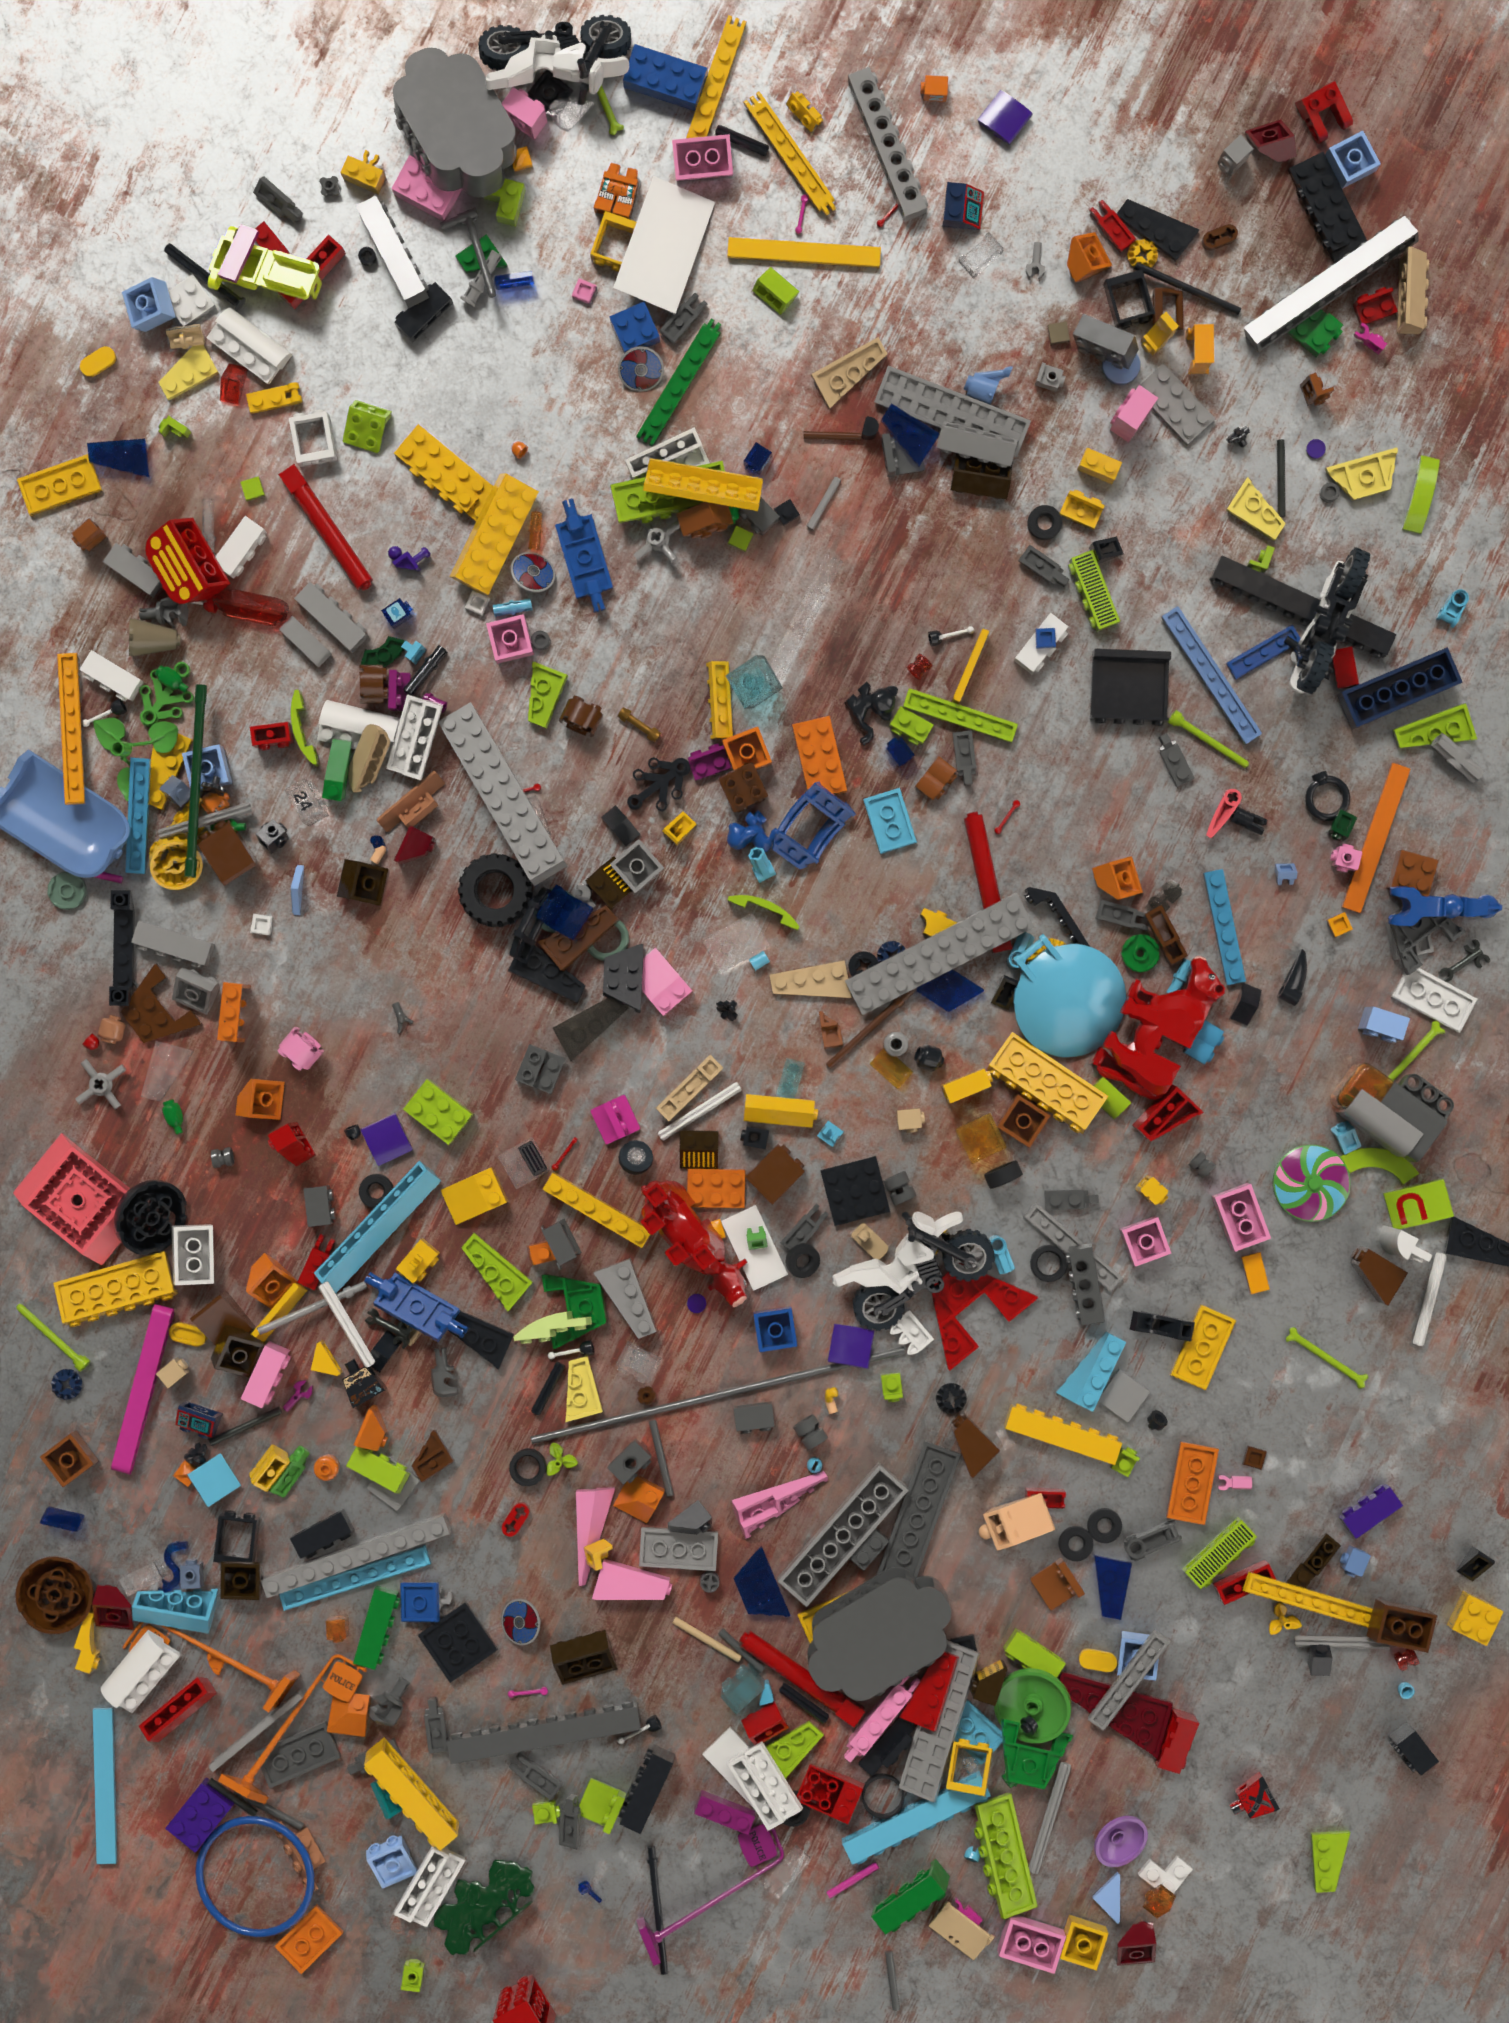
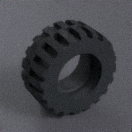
M497 853L485 854L471 861V864L463 870L462 877L460 876L458 888L459 901L466 914L474 921L488 927H506V925L513 924L516 920L522 918L528 908L529 900L533 897V886L521 864L507 855ZM490 873H502L513 884L514 892L512 899L502 908H489L479 899L478 885L482 878Z

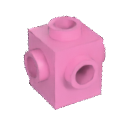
M1348 844L1338 846L1331 853L1330 860L1333 861L1331 866L1337 867V871L1345 873L1348 870L1357 871L1362 851L1354 850V846Z

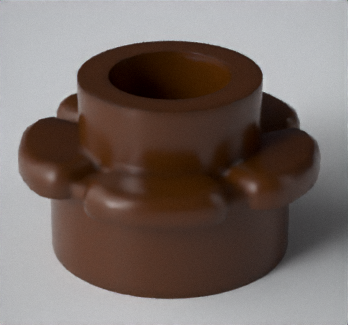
M645 1386V1388L638 1390L637 1399L641 1404L651 1405L653 1400L656 1399V1393L650 1386Z

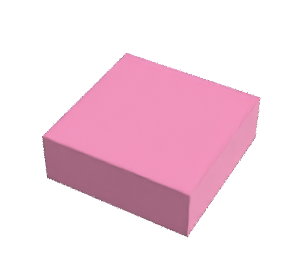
M579 278L571 296L590 304L597 286Z

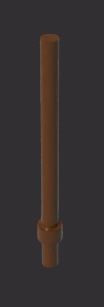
M913 989L893 999V1002L833 1056L826 1065L832 1069L898 1007L901 1008L915 990Z

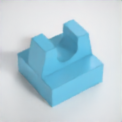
M405 640L401 646L407 651L405 657L415 665L427 650L417 641L411 645Z
M827 1121L817 1136L833 1147L844 1131L830 1121Z

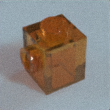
M348 1615L329 1616L326 1619L327 1640L337 1643L343 1642L350 1634Z
M1160 1884L1146 1892L1142 1907L1158 1919L1171 1910L1176 1895Z

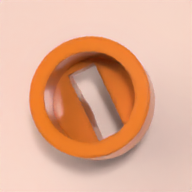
M517 441L512 445V453L518 459L522 458L528 451V446L523 442Z

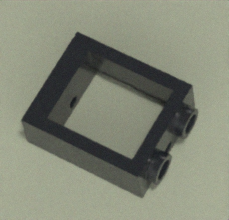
M1143 269L1105 280L1103 286L1115 327L1127 329L1132 327L1134 323L1145 324L1151 321L1155 312ZM1137 283L1145 313L1120 320L1112 290Z
M225 1510L224 1513H221L218 1517L213 1562H255L260 1517H256L255 1513L248 1512L244 1513V1515L236 1514V1511ZM226 1520L253 1523L249 1554L223 1551Z

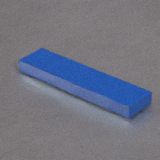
M1293 624L1228 661L1226 665L1235 680L1290 649L1291 647L1284 643L1287 636L1299 643L1301 638Z

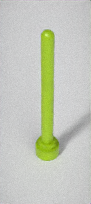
M1175 710L1170 716L1168 723L1172 726H1181L1244 768L1249 766L1247 760L1184 720L1185 717L1178 710Z
M23 1304L16 1306V1309L73 1360L74 1367L79 1372L87 1367L90 1360L86 1356L78 1355Z

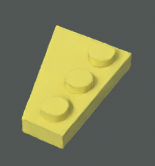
M197 345L192 346L159 381V384L167 399L171 400L218 375L219 372L205 346Z
M1247 477L1226 511L1275 541L1286 523L1273 507L1266 502L1260 491H1257L1251 480Z
M588 1356L569 1361L566 1422L603 1412Z

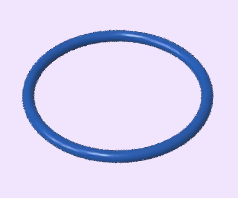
M243 1816L221 1824L204 1841L197 1857L196 1884L202 1902L219 1923L238 1934L250 1937H268L284 1932L301 1919L311 1902L315 1880L313 1865L308 1851L291 1830L272 1819L259 1816ZM244 1824H258L270 1827L288 1838L301 1855L307 1877L306 1892L296 1913L284 1923L267 1929L243 1927L222 1915L209 1898L203 1876L205 1857L215 1839L232 1827Z

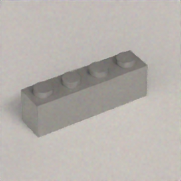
M944 421L937 448H940V451L944 453L955 452L964 458H970L971 456L978 458L977 460L980 462L988 463L991 461L995 462L997 466L1006 468L1012 465L1018 440Z
M309 582L294 599L348 650L354 653L368 638L365 634L367 630L359 622L355 624L351 621L353 616L345 609L341 611L337 607L339 603L331 596L327 598L323 594L325 590L319 584L313 585Z
M142 921L137 922L131 943L137 944L136 948L147 951L150 948L155 950L154 954L163 957L169 954L173 956V960L184 962V959L192 961L191 965L202 968L203 965H209L215 946L213 943Z

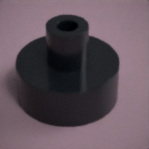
M1157 1410L1152 1411L1147 1417L1150 1430L1160 1431L1168 1423L1166 1416Z

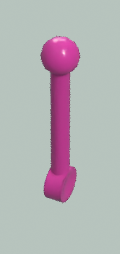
M805 194L801 196L802 205L798 226L795 228L797 234L802 232L801 225L805 204L808 202V196Z
M542 1687L539 1690L519 1692L511 1690L508 1692V1697L513 1698L518 1695L538 1693L546 1695L548 1689L547 1687Z

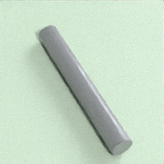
M834 477L808 522L807 527L809 529H814L840 484L841 479L838 477Z

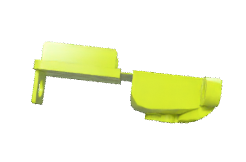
M230 226L226 235L221 236L217 249L215 248L213 252V259L208 269L210 271L208 288L218 290L222 281L230 282L219 278L217 274L237 233V227ZM254 245L237 283L233 284L251 290H256L261 286L303 300L308 299L311 295L316 300L322 282L318 276L320 267L317 263Z

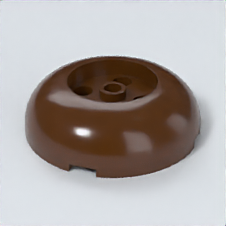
M64 1556L44 1557L32 1563L20 1576L15 1593L16 1605L19 1613L21 1612L27 1621L26 1623L37 1631L47 1634L65 1633L80 1625L88 1616L94 1599L93 1582L86 1569L77 1561ZM46 1579L53 1580V1585H47ZM66 1581L71 1583V1589L65 1587ZM55 1590L60 1593V1596L56 1595ZM44 1597H47L50 1602L48 1605L44 1603ZM63 1600H67V1601H68V1603H67V1604H68V1607H67V1608H64V1607L62 1606V1601H63Z

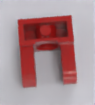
M1335 81L1326 84L1295 102L1302 119L1305 120L1314 140L1318 144L1328 139L1327 130L1319 115V112L1330 106L1341 129L1344 130L1353 125L1352 116Z

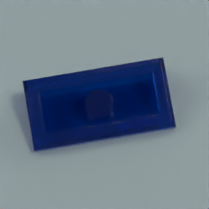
M530 270L497 275L494 277L496 289L503 290L533 285V272Z
M49 1506L46 1508L40 1523L77 1532L82 1529L85 1515Z

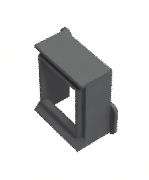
M565 1218L547 1228L544 1225L541 1226L542 1232L557 1260L556 1264L559 1270L562 1269V1264L582 1253Z

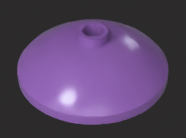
M1122 1816L1111 1820L1100 1830L1096 1837L1094 1852L1097 1859L1108 1867H1119L1130 1863L1138 1857L1147 1843V1828L1139 1818L1134 1816Z

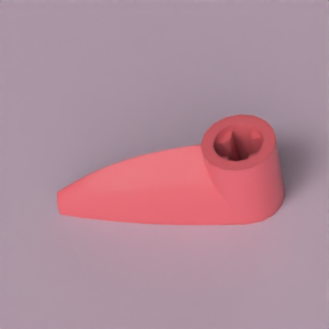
M1228 789L1223 793L1222 800L1208 828L1207 837L1212 838L1239 805L1242 797L1238 790ZM1234 793L1236 800L1229 802L1228 794Z

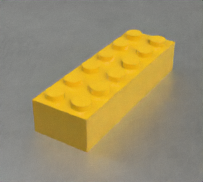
M507 473L499 474L449 577L482 595H489L539 491Z
M385 1737L366 1752L365 1771L378 1780L377 1784L382 1790L386 1789L394 1804L401 1806L403 1814L415 1822L416 1829L420 1833L424 1832L432 1847H437L441 1851L458 1836L459 1821Z

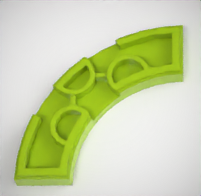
M1359 1148L1340 1156L1349 1173L1365 1167H1378L1392 1173L1402 1184H1405L1419 1174L1416 1168L1405 1158L1397 1157L1385 1149Z

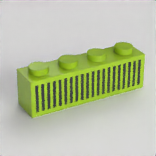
M1093 550L1072 557L1069 560L1068 569L1070 574L1076 578L1075 587L1077 592L1083 596L1082 605L1084 610H1088L1090 614L1088 619L1091 628H1095L1096 632L1117 625L1120 619Z
M1237 1517L1182 1569L1200 1589L1206 1588L1213 1582V1578L1217 1574L1220 1575L1227 1569V1565L1231 1561L1234 1562L1241 1556V1552L1245 1548L1248 1549L1255 1543L1257 1536Z

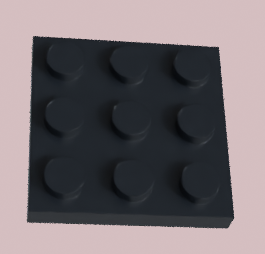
M876 1156L820 1170L834 1226L890 1212Z
M466 1601L440 1618L439 1622L433 1623L418 1634V1637L450 1683L498 1650V1647Z

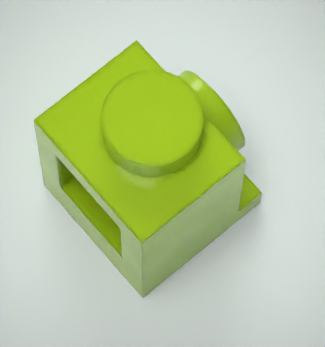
M418 1959L406 1960L401 1990L420 1992L425 1963Z

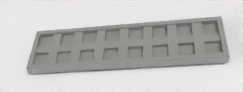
M889 365L874 401L940 428L943 422L946 421L1017 439L1015 457L1018 456L1031 422L1029 419Z
M948 1640L945 1651L959 1656L937 1730L932 1731L917 1725L899 1784L900 1789L933 1803L936 1802L981 1654Z

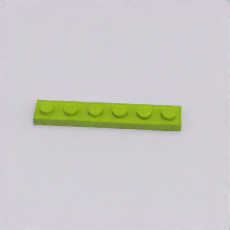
M911 688L908 689L903 704L904 708L1010 743L1013 741L1018 726L1017 723Z

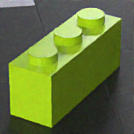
M356 1446L346 1467L390 1491L400 1494L411 1474L406 1471L407 1467L399 1462L396 1465L389 1462L391 1458L382 1453L377 1455L373 1453L374 1450Z
M1015 1628L1003 1646L1006 1651L1005 1655L1013 1661L1016 1659L1021 1661V1665L1025 1669H1040L1052 1674L1056 1678L1066 1664L1064 1659L1017 1628Z

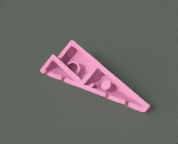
M823 1471L731 1500L735 1516L746 1539L749 1538L753 1530L758 1527L762 1529L765 1526L764 1522L774 1516L777 1518L798 1503L800 1501L799 1497L806 1492L812 1493L814 1486L820 1482H827L828 1477Z
M615 1487L576 1490L579 1586L586 1585L591 1569L586 1562L584 1547L600 1540Z

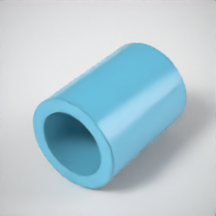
M764 951L749 959L755 971L770 962Z

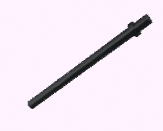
M648 1846L647 1863L650 1867L656 1931L660 1932L664 1927L657 1862L659 1861L658 1857H656L655 1846ZM664 1938L662 1942L658 1943L661 1975L668 1974Z

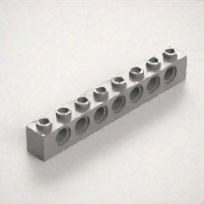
M870 67L848 75V85L904 222L926 214L927 199L925 195L922 196L920 193L921 185L919 179L914 178L911 160L907 161L905 156L907 153L906 147L903 142L900 143L898 136L900 134L897 126L892 124L891 110L889 107L886 108L884 93L882 89L879 90L877 87L878 79L876 73L871 72ZM869 88L872 90V93L865 94L862 90ZM877 106L879 110L873 112L870 110V107ZM883 123L886 125V128L879 129L877 125ZM891 141L894 145L886 147L884 142ZM897 158L901 163L894 165L891 160ZM900 176L907 177L908 181L900 182L898 178ZM913 194L915 199L908 200L905 195Z

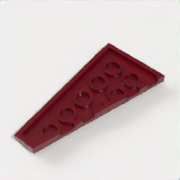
M1061 1670L1059 1680L1066 1687L1071 1700L1089 1713L1094 1710L1112 1686V1684ZM1133 1691L1108 1726L1158 1759L1173 1702Z

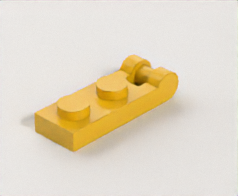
M293 382L288 385L246 394L250 413L255 414L302 403V397L298 392L300 389L299 383ZM291 392L292 397L287 398L286 393Z

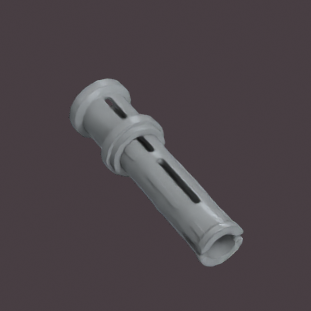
M494 250L491 251L486 260L490 276L502 258ZM481 270L474 281L469 282V287L464 296L460 297V299L472 307L476 306V300L481 293H484L485 283Z

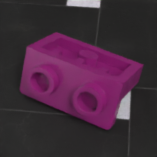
M389 670V710L403 711L408 695L404 692L403 688L411 680L410 673Z
M718 743L709 746V750L705 752L697 750L690 753L691 756L688 757V762L695 781L731 769L724 745L719 746Z

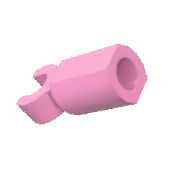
M1225 1475L1218 1476V1479L1225 1480L1223 1486H1218L1220 1490H1227L1229 1487L1231 1489H1252L1251 1476H1231V1478Z

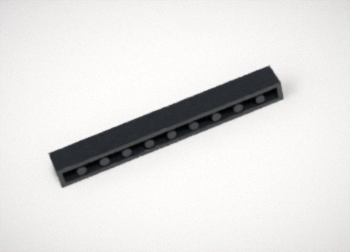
M1223 555L1218 559L1209 579L1218 587L1223 588L1225 586L1231 589L1230 592L1239 596L1243 594L1253 603L1260 602L1265 604V608L1271 611L1278 610L1282 612V615L1286 618H1296L1300 620L1302 625L1307 627L1315 618L1316 612L1314 610L1321 601ZM1351 614L1349 618L1353 620V623L1349 627L1342 643L1349 642L1353 644V648L1360 651L1364 649L1370 652L1371 656L1378 659L1386 657L1397 634Z

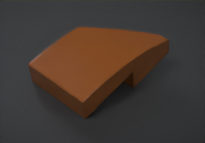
M819 1011L824 1049L842 1047V1034L838 1022L826 1016L822 1011Z

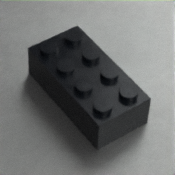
M655 1744L652 1749H647L643 1758L644 1766H639L635 1775L634 1782L636 1783L631 1784L627 1792V1802L624 1801L618 1815L620 1818L619 1825L641 1834L674 1764V1753Z

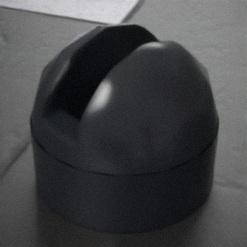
M358 1124L344 1129L346 1136L350 1140L358 1139L361 1134Z

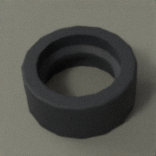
M1015 1160L990 1170L984 1174L989 1188L993 1189L1017 1179L1023 1173L1018 1162Z
M1043 1245L1037 1248L1030 1259V1267L1033 1274L1045 1282H1055L1062 1278L1068 1266L1064 1252L1052 1245ZM1046 1252L1056 1254L1060 1260L1059 1269L1052 1275L1043 1274L1038 1268V1259Z
M525 1448L519 1450L513 1456L509 1466L512 1479L521 1486L530 1487L536 1485L542 1480L546 1472L544 1456L535 1449ZM525 1456L535 1458L539 1464L537 1475L530 1479L521 1477L516 1469L518 1461Z

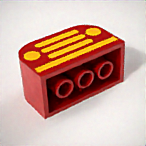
M193 517L169 520L149 536L145 547L147 559L152 566L153 572L160 580L162 588L174 602L186 604L206 601L231 584Z

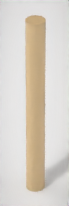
M678 1617L674 1618L672 1622L674 1625L737 1663L740 1661L742 1656Z

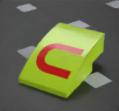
M1444 1179L1418 1183L1383 1193L1392 1228L1404 1229L1454 1217Z

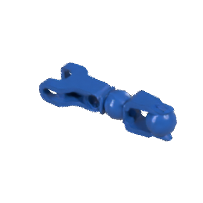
M1394 886L1390 887V895L1399 897L1402 900L1403 907L1398 914L1389 916L1388 924L1413 926L1422 917L1441 916L1450 919L1458 916H1479L1488 919L1501 911L1502 905L1498 903L1495 897L1488 894L1482 895L1478 899L1454 894L1444 897L1422 896L1413 887Z

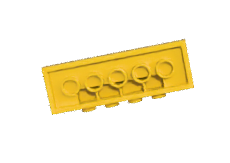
M418 424L394 454L410 467L409 471L418 478L420 475L425 479L423 483L431 490L433 488L437 489L440 492L438 495L444 501L450 500L454 504L453 508L460 514L464 512L476 522L493 485Z

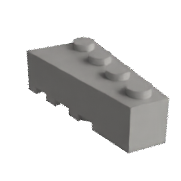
M631 1258L594 1271V1275L638 1339L657 1332Z

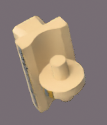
M200 324L166 329L171 349H188L189 346L205 344Z

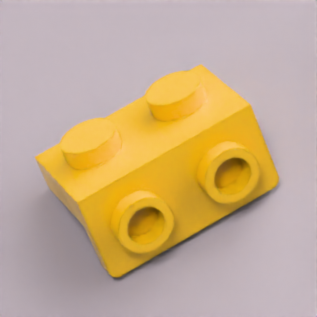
M1070 490L1059 514L1094 530L1105 505L1101 504L1102 501L1097 498L1091 497L1090 499L1085 497L1084 493L1079 490Z

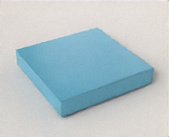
M221 1453L187 1474L207 1507L241 1486Z

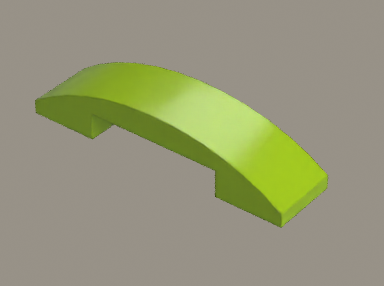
M1420 456L1416 471L1417 477L1402 530L1418 534L1422 533L1435 490L1440 463L1439 459Z
M297 689L294 690L291 702L293 733L306 758L313 765L320 766L315 746H307L299 715V712L305 711L306 708L302 692Z
M749 895L729 896L727 901L743 908L746 907L748 902H751L783 916L780 924L796 931L799 929V925L790 914L768 900Z

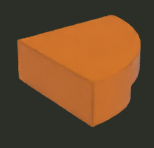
M208 1653L207 1660L211 1670L215 1674L220 1675L225 1662Z

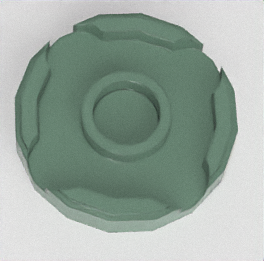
M61 872L50 880L47 894L54 906L60 909L71 910L79 907L84 902L87 887L81 877L68 872Z

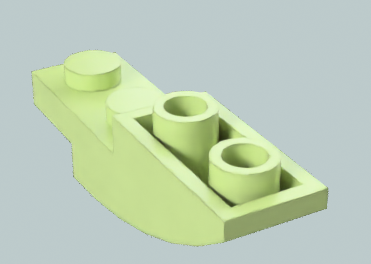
M572 1311L556 1313L527 1325L513 1338L514 1341L520 1340L521 1344L532 1343V1339L537 1338L539 1342L550 1341V1337L556 1336V1332L568 1331L567 1327H574L575 1330L586 1329V1325L592 1324L591 1317L573 1318Z

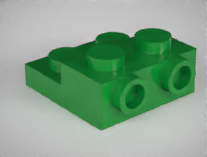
M1320 309L1287 332V334L1313 356L1317 357L1320 353L1324 355L1331 347L1328 343L1332 338L1336 341L1342 334L1341 328L1343 324L1332 314H1326Z

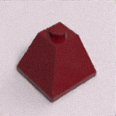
M1281 119L1245 131V135L1257 150L1275 161L1285 162L1290 160V158L1297 157L1295 135Z
M409 826L394 861L403 865L427 856L435 848V838Z
M97 1585L92 1603L95 1626L134 1630L132 1606L120 1590L111 1585Z
M1138 1922L1133 1924L1117 1943V1966L1155 1962L1157 1943L1153 1922Z

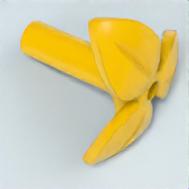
M1278 1602L1275 1605L1273 1612L1279 1619L1271 1620L1269 1624L1270 1635L1281 1632L1282 1625L1286 1629L1302 1627L1297 1617L1293 1615L1285 1617L1287 1608L1283 1603Z

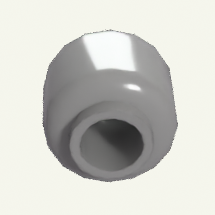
M900 1032L889 1033L883 1041L885 1052L891 1056L903 1055L908 1049L907 1037Z

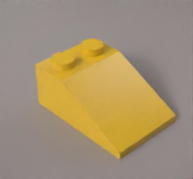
M494 1167L440 1190L456 1225L509 1202Z

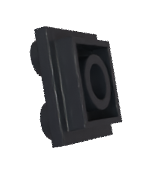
M546 69L527 94L533 101L535 99L540 101L544 105L545 112L553 118L574 90L559 78L553 77V73ZM551 88L555 93L552 96H546L544 94L545 90Z

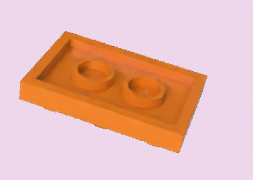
M688 1169L687 1192L695 1202L691 1207L745 1208V1169Z
M316 1904L274 1947L302 1974L344 1931Z

